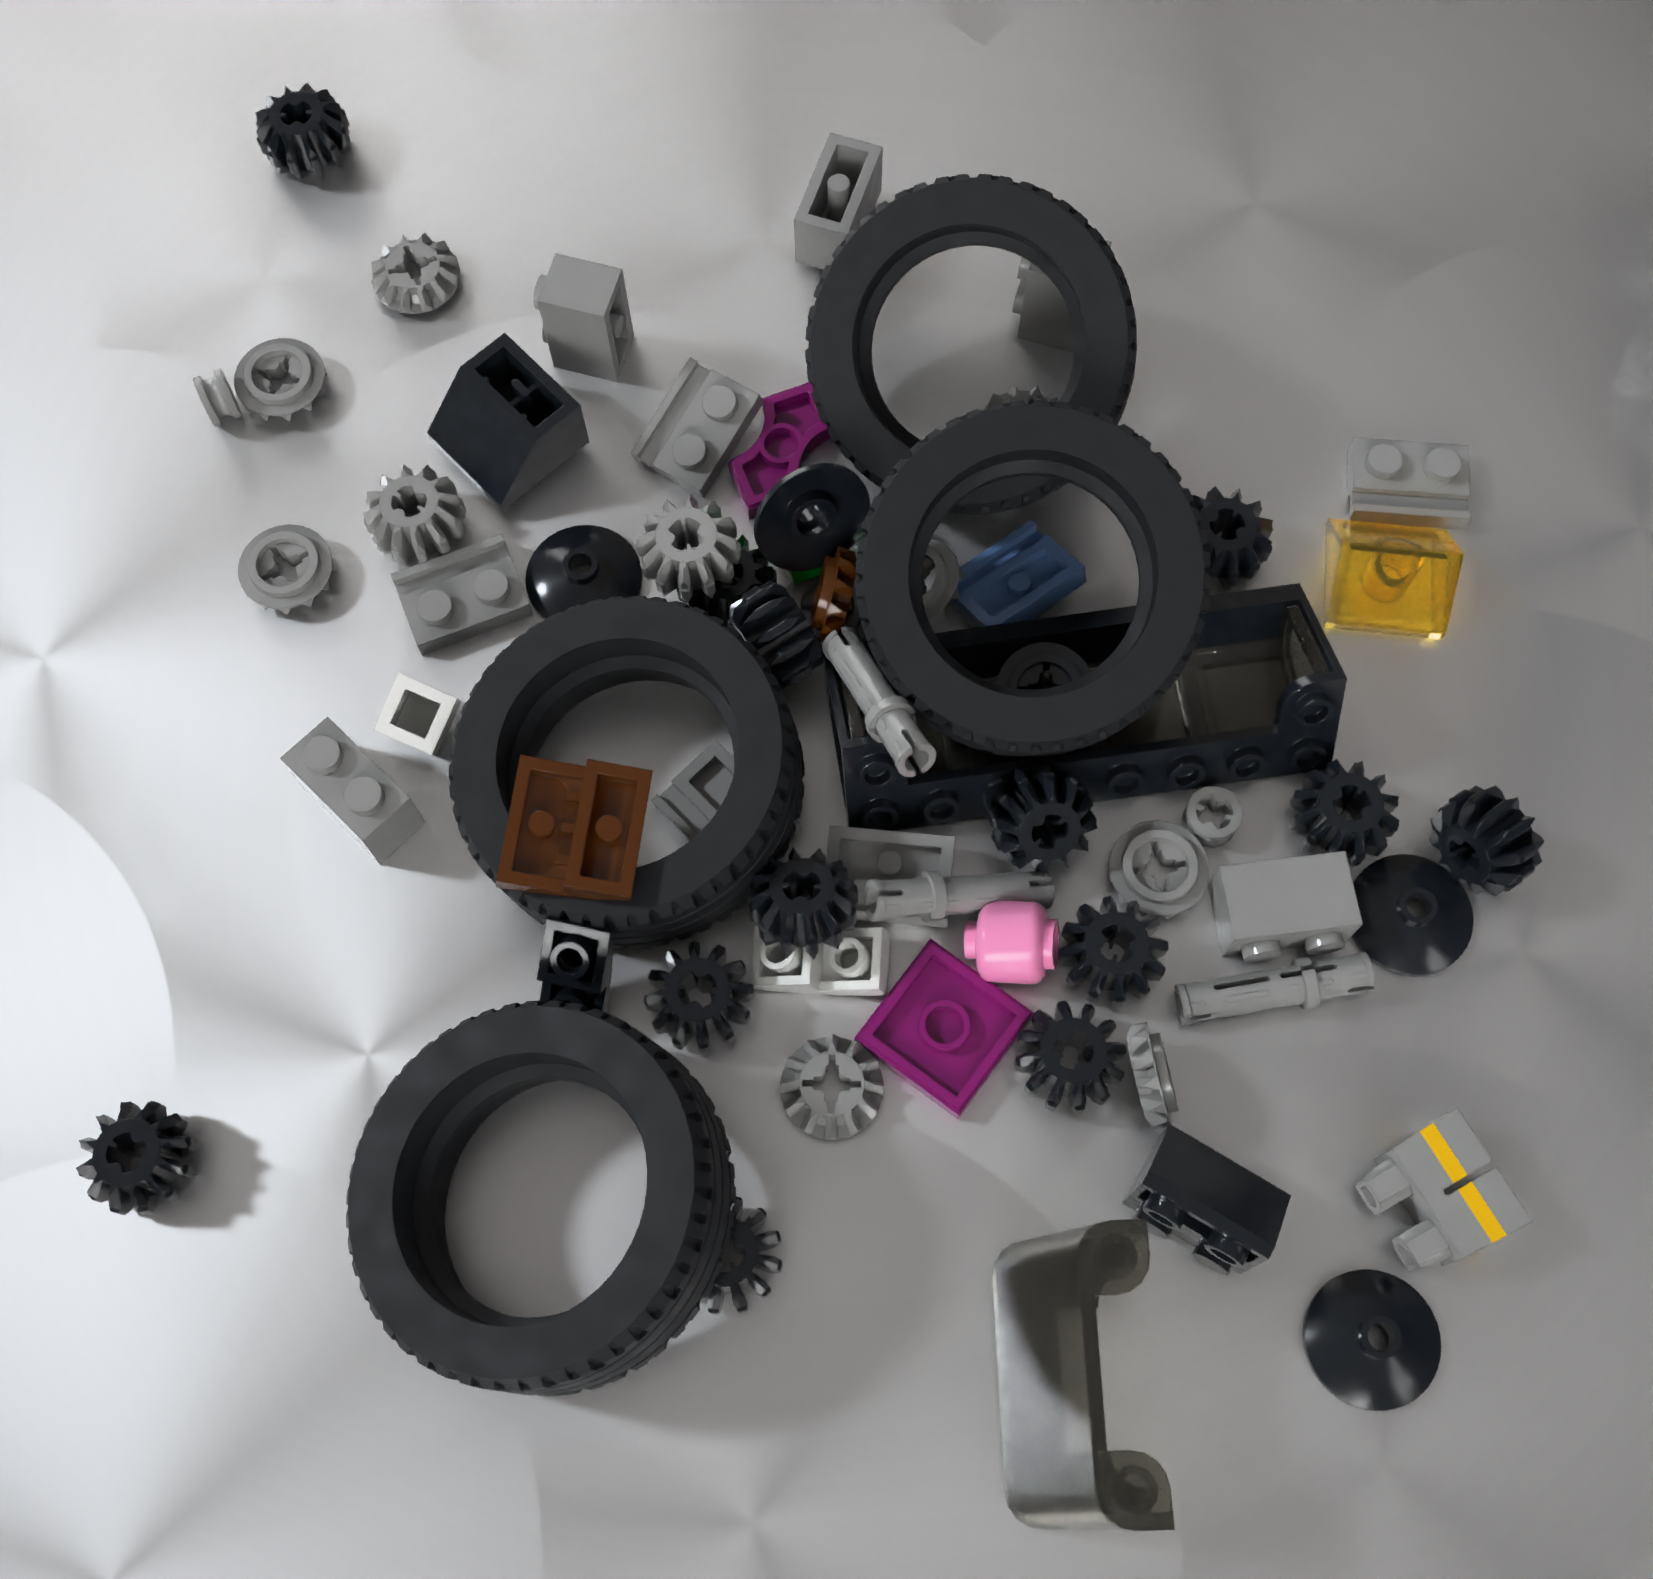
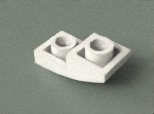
M755 926L750 984H753L754 989L798 994L840 996L887 995L890 933L883 927L853 928L850 931H842L843 941L840 943L839 949L821 943L819 944V952L813 960L806 952V947H798L786 958L784 953L781 952L780 942L765 946L764 941L759 936L758 926Z

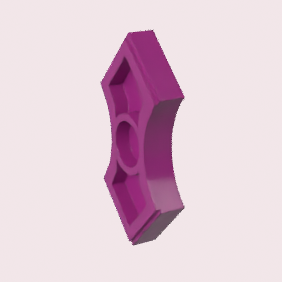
M809 382L761 398L765 419L758 439L747 451L731 459L728 463L730 477L749 520L755 518L759 505L768 491L783 477L802 468L808 455L822 442L831 438L828 434L829 430L826 424L822 423L811 394L813 387Z

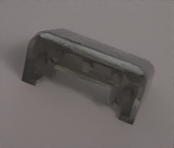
M1147 1219L1109 1220L1015 1242L1001 1251L993 1265L991 1281L1004 1494L1007 1506L1014 1517L1028 1527L1042 1530H1175L1171 1487L1167 1473L1159 1462L1144 1452L1133 1450L1107 1451L1096 1308H1098L1099 1296H1117L1129 1293L1141 1284L1149 1270L1150 1261Z

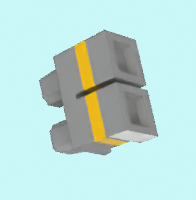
M1458 1107L1374 1159L1378 1166L1371 1169L1355 1184L1367 1207L1375 1215L1401 1201L1416 1224L1391 1239L1395 1251L1409 1271L1439 1262L1444 1266L1464 1259L1533 1222L1498 1167L1469 1180L1447 1195L1444 1193L1445 1188L1493 1161Z

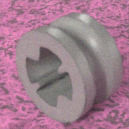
M221 368L213 370L214 375L211 379L205 380L201 376L193 378L201 402L215 427L222 425V419L225 416L230 415L235 419L242 417L238 402Z
M1203 787L1193 793L1182 814V826L1191 832L1203 847L1215 848L1223 846L1231 840L1242 822L1243 810L1240 801L1231 791L1224 787ZM1204 805H1207L1212 813L1222 810L1225 814L1220 824L1221 829H1217L1212 821L1203 824L1200 822L1199 817L1204 810Z

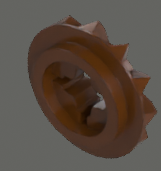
M840 546L837 547L834 557L826 556L811 612L810 626L813 629H817L816 637L821 643L834 630L837 631L840 637L841 627L845 625L854 591L857 557L854 551Z

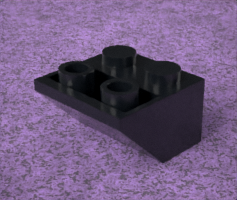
M503 333L460 366L427 431L429 439L501 511H504L589 443L581 405L506 333Z
M1169 1124L1156 1140L1122 1204L1135 1211L1132 1216L1133 1221L1148 1232L1164 1239H1168L1171 1233L1195 1247L1192 1256L1196 1260L1220 1274L1229 1275L1231 1269L1241 1274L1270 1258L1276 1246L1291 1195Z

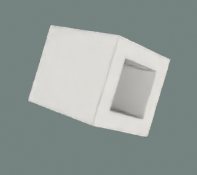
M398 673L373 730L430 755L437 756L462 701L457 697L402 673Z

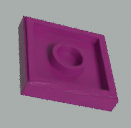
M930 938L854 1037V1041H859L875 1059L949 1114L959 1119L1015 1043L1020 1031L1024 1030L1031 1021L1034 1012L994 983L983 980L977 971Z

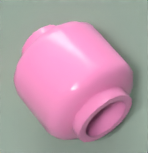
M1024 901L992 902L986 904L981 909L977 921H967L964 932V955L966 959H976V966L983 980L999 983L1037 984L1043 980L1047 969L1056 970L1060 945L1058 919H1049L1048 912L1042 904Z

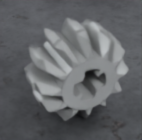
M404 464L400 474L401 477L395 480L381 474L380 484L383 490L366 492V503L370 510L363 513L364 524L368 532L373 534L372 540L376 548L383 555L392 553L395 561L399 562L402 566L414 555L417 556L420 563L430 560V553L435 551L443 555L450 553L451 548L448 540L463 539L464 528L461 520L466 518V508L462 498H459L454 483L448 476L438 478L436 472L428 465L417 475H413L412 470Z
M691 494L685 502V507L676 508L674 504L665 499L662 507L664 517L646 514V520L644 521L646 533L638 535L636 541L638 554L642 557L640 562L642 574L647 580H655L657 590L662 593L663 597L679 588L681 599L687 604L693 596V590L702 589L704 594L713 598L716 592L714 581L731 583L734 577L732 564L738 563L739 559H741V546L735 539L737 537L736 524L731 517L722 518L721 508L717 506L715 500L702 509H698L697 500Z

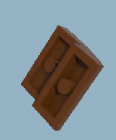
M520 754L496 878V887L548 895L630 901L653 770L587 759L586 766Z

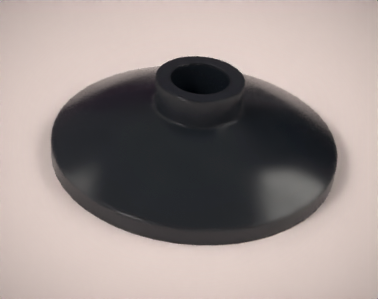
M817 463L791 472L768 491L759 505L754 520V538L759 550L771 564L784 570L809 571L822 567L826 556L834 557L838 546L850 549L863 533L862 527L870 509L868 490L856 473L839 464Z
M595 525L573 526L549 536L534 551L529 560L525 576L529 600L533 608L544 620L558 612H564L570 607L578 604L583 605L593 600H606L610 597L618 596L623 598L639 596L643 582L640 560L632 545L620 534L608 528ZM579 565H591L590 570L584 574H575L571 571Z
M1391 855L1368 865L1354 880L1353 885L1363 924L1351 937L1359 950L1366 952L1370 960L1377 966L1403 976H1427L1449 967L1467 948L1473 932L1471 902L1459 881L1454 882L1453 874L1440 864L1416 855ZM1408 899L1418 901L1426 911L1425 917L1412 915L1407 909L1406 901Z
M1360 1269L1346 1272L1325 1283L1314 1295L1306 1310L1303 1322V1346L1308 1363L1320 1383L1332 1395L1346 1404L1370 1411L1396 1409L1417 1399L1425 1392L1434 1379L1441 1357V1338L1438 1324L1425 1299L1404 1280L1378 1270ZM1373 1324L1382 1326L1388 1333L1389 1344L1384 1351H1379L1372 1347L1368 1340V1331Z

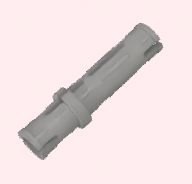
M841 627L842 634L849 645L843 643L836 630L832 631L823 642V653L831 661L864 713L867 732L873 740L883 743L901 775L905 777L916 776L915 769L907 759L909 756L913 758L921 773L926 772L936 760V751L916 724L913 706L908 699L896 694L861 641L859 633L854 628Z
M1048 870L1045 871L1044 875L1039 871L945 877H942L937 871L921 872L922 875L912 879H870L867 881L864 889V905L877 904L876 908H868L866 910V914L872 922L881 921L882 919L920 917L926 923L939 922L945 915L980 913L986 904L998 901L1036 902L1042 904L1047 910L1052 906L1055 897L1054 885L1039 886L1041 882H1050L1052 880Z
M1359 952L1340 958L1312 962L1308 957L1292 960L1290 966L1277 969L1255 971L1203 982L1177 984L1174 986V998L1179 1020L1185 1026L1205 1020L1260 1012L1283 1006L1300 1005L1302 1009L1315 1008L1319 1006L1322 1000L1346 995L1372 993L1375 990L1373 986H1375L1376 981L1373 965L1366 952Z

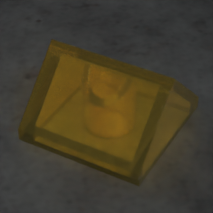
M1328 518L1325 528L1323 628L1443 639L1449 623L1464 553L1446 529Z

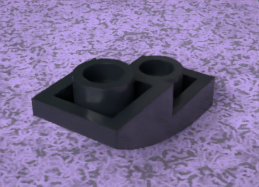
M548 916L545 922L537 980L542 981L540 1002L543 1004L549 1001L577 1003L586 1006L590 1010L596 1008L607 1012L613 962V929L592 927L591 924L587 923L581 925L570 922L567 918L558 919Z

